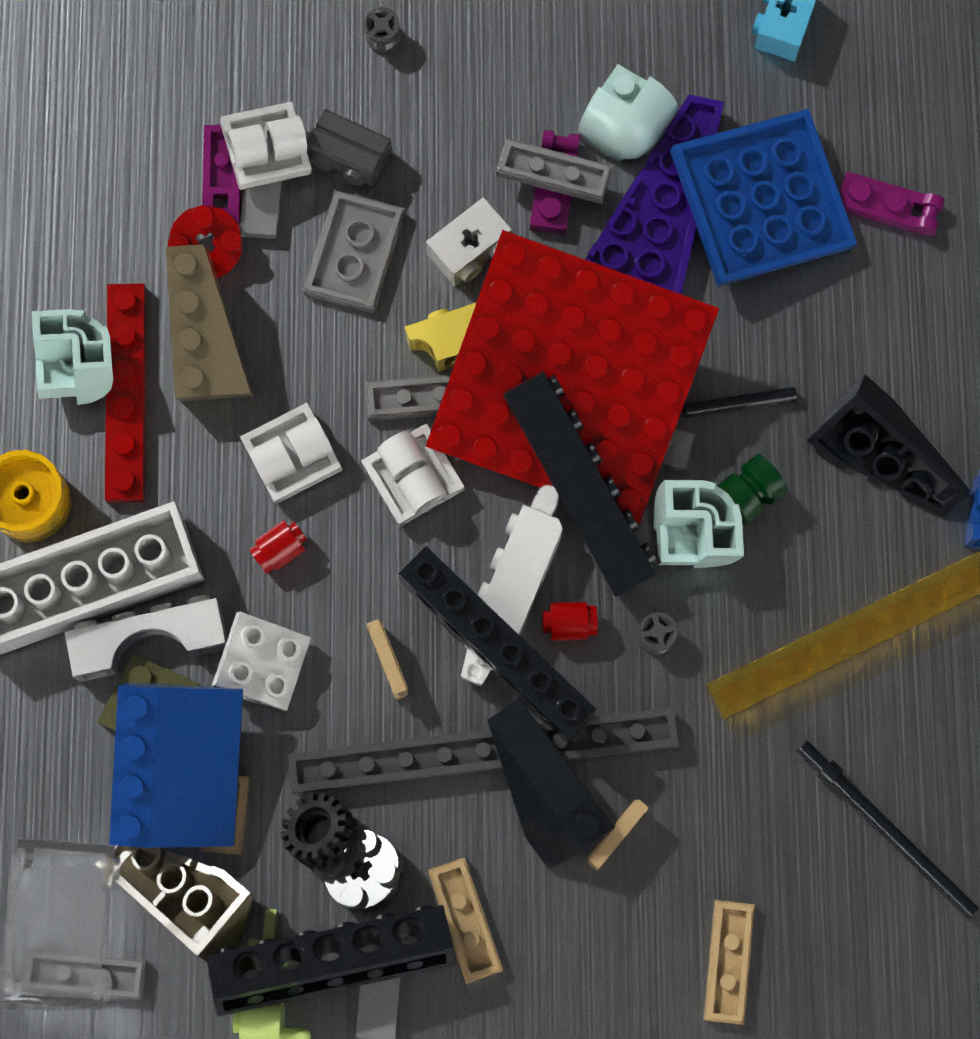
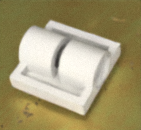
M292 102L221 116L220 124L239 190L311 174L312 168L307 154L305 129L300 116L295 114Z
M308 403L240 436L275 505L342 471V467Z
M427 423L412 432L407 430L390 437L378 447L377 452L361 460L364 469L399 527L465 490L463 483L445 453L425 447L431 431Z
M236 612L212 686L243 689V700L287 711L311 637L246 613Z

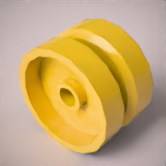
M30 450L9 451L1 455L0 531L8 538L23 543L41 542L55 535L66 523L72 508L71 490L63 475L46 457Z

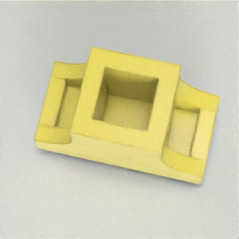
M476 303L452 311L440 309L429 314L428 319L405 326L406 339L410 350H420L428 353L433 358L438 372L454 367Z

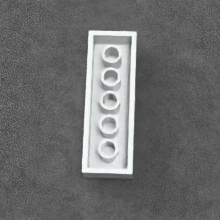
M175 501L0 563V655L73 629L74 625L79 622L98 620L205 581L182 513Z

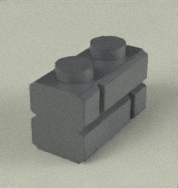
M327 109L323 110L316 123V127L307 140L308 158H310V162L315 167L323 171H329L330 168L343 173L345 180L356 186H362L363 183L372 187L375 186L392 152L390 138Z

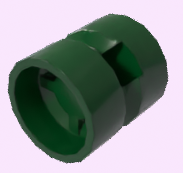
M755 454L741 466L742 473L740 475L732 473L717 485V487L729 494L735 504H739L742 524L744 525L750 523L763 512V503L772 505L788 491L787 485L777 469L760 454Z

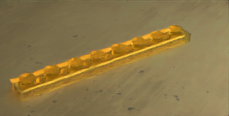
M978 551L706 684L705 687L721 719L726 720L980 595V552Z

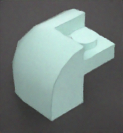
M617 64L602 88L598 87L582 116L578 128L580 141L605 156L620 162L622 159H637L644 155L649 156L656 149L666 133V129L678 112V103L673 95L651 76L646 81Z
M85 310L32 311L38 399L76 396L77 405L103 398L111 390L113 384L111 343L107 326L103 327L97 320L86 316Z
M664 480L656 492L653 510V531L657 533L658 565H692V568H709L732 564L740 560L744 556V544L739 504H735L729 494L717 487V483L704 480Z

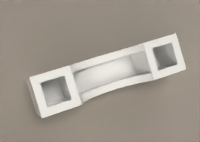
M200 595L189 598L187 600L188 604L173 607L171 603L159 604L149 608L150 613L135 616L134 612L119 613L112 616V621L97 624L96 620L79 622L74 625V630L64 632L72 675L79 682L118 674L121 659L128 648L138 640L154 635L167 636L177 640L192 657L223 651L228 637L221 604L217 598L210 599L209 595Z

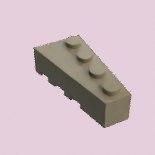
M204 244L166 247L175 398L180 401L255 397L209 250Z

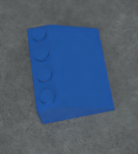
M125 682L118 685L109 845L147 848L225 847L235 845L243 689Z

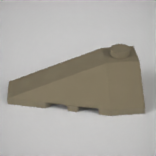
M110 845L95 862L119 886L204 961L207 962L206 955L215 954L222 948L234 947L242 938L253 895L225 870L215 866L211 867L197 862L190 857L178 855L160 847L147 848Z

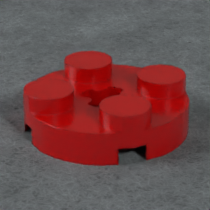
M200 205L190 208L180 214L174 221L170 229L167 246L199 245L197 237L200 234L207 236L211 233L215 237L212 240L215 249L212 252L209 250L217 278L228 274L239 263L243 252V238L240 225L230 213L219 207Z

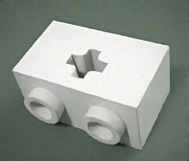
M483 197L426 241L427 255L449 281L456 286L463 280L464 282L471 281L482 270L481 266L493 257L502 230L512 233V229ZM468 241L472 245L478 242V247L474 248L472 245L465 247V242Z

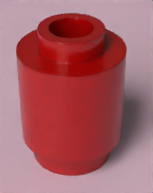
M282 520L254 541L256 545L250 548L249 551L263 571L268 574L273 569L276 571L280 570L306 551L302 543L308 539L295 521L288 525L285 520Z
M587 602L549 603V611H542L543 634H550L551 641L588 640V636H597L598 617L596 605H587Z

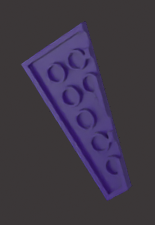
M690 94L687 96L656 149L648 157L638 177L636 176L608 220L605 229L587 253L585 260L679 294L682 293L696 224L670 149L673 145L718 133L724 106L723 101Z

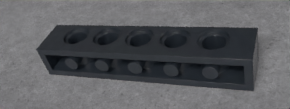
M427 546L398 573L400 583L564 741L568 743L595 716L596 708Z
M424 905L404 914H382L371 921L357 924L354 922H344L336 925L333 929L319 932L306 930L299 932L291 938L281 940L264 939L253 946L239 949L226 947L218 950L215 954L206 955L212 996L218 1017L455 965L454 947L444 905L437 907ZM407 936H413L418 939L412 944L400 942L401 939ZM370 944L379 947L376 951L370 953L361 950L364 946ZM328 953H336L340 955L337 959L333 961H325L321 959L324 955ZM290 961L300 963L299 966L291 970L282 968L285 963ZM249 970L260 971V973L253 978L242 977V975Z

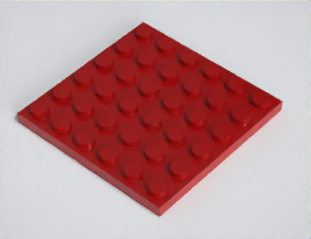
M502 230L425 447L542 488L543 485L547 486V484L552 486V482L503 396L506 390L544 370L548 377L553 374L556 375L565 392V395L560 397L566 411L574 408L582 422L584 429L578 432L585 445L593 442L603 461L597 465L602 476L606 478L611 475L618 487L621 496L617 497L616 501L622 512L630 509L636 522L640 523L720 308Z

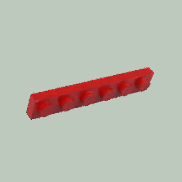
M144 283L107 284V329L111 343L113 384L111 390L106 394L105 501L107 504L145 503L146 286Z

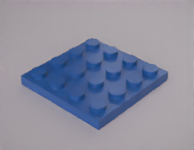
M809 108L673 145L670 149L718 287L850 250L857 245Z

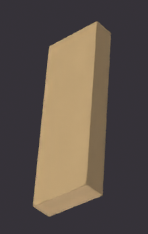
M465 857L428 870L439 906L444 905L453 947L465 983L468 984L502 972L503 968Z
M714 900L703 1020L744 1025L755 904Z

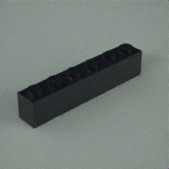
M543 370L506 390L503 396L614 596L617 597L656 576L652 565L658 563V560L648 542L641 545L634 534L640 528L630 509L622 512L616 498L621 496V493L611 475L604 478L597 467L603 461L593 442L585 445L578 431L584 429V426L574 408L566 411L560 397L565 395V392L556 375L553 374L548 377Z

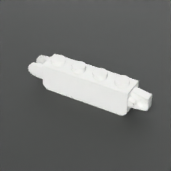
M547 484V486L543 485L542 488L540 487L531 507L523 505L519 515L512 513L504 533L510 536L505 549L497 548L490 565V569L495 570L490 584L483 582L478 596L520 636L562 538L563 528L559 519L554 517L556 507H558L557 503H559V495L553 485L549 486ZM464 644L467 653L461 679L482 687L492 670Z

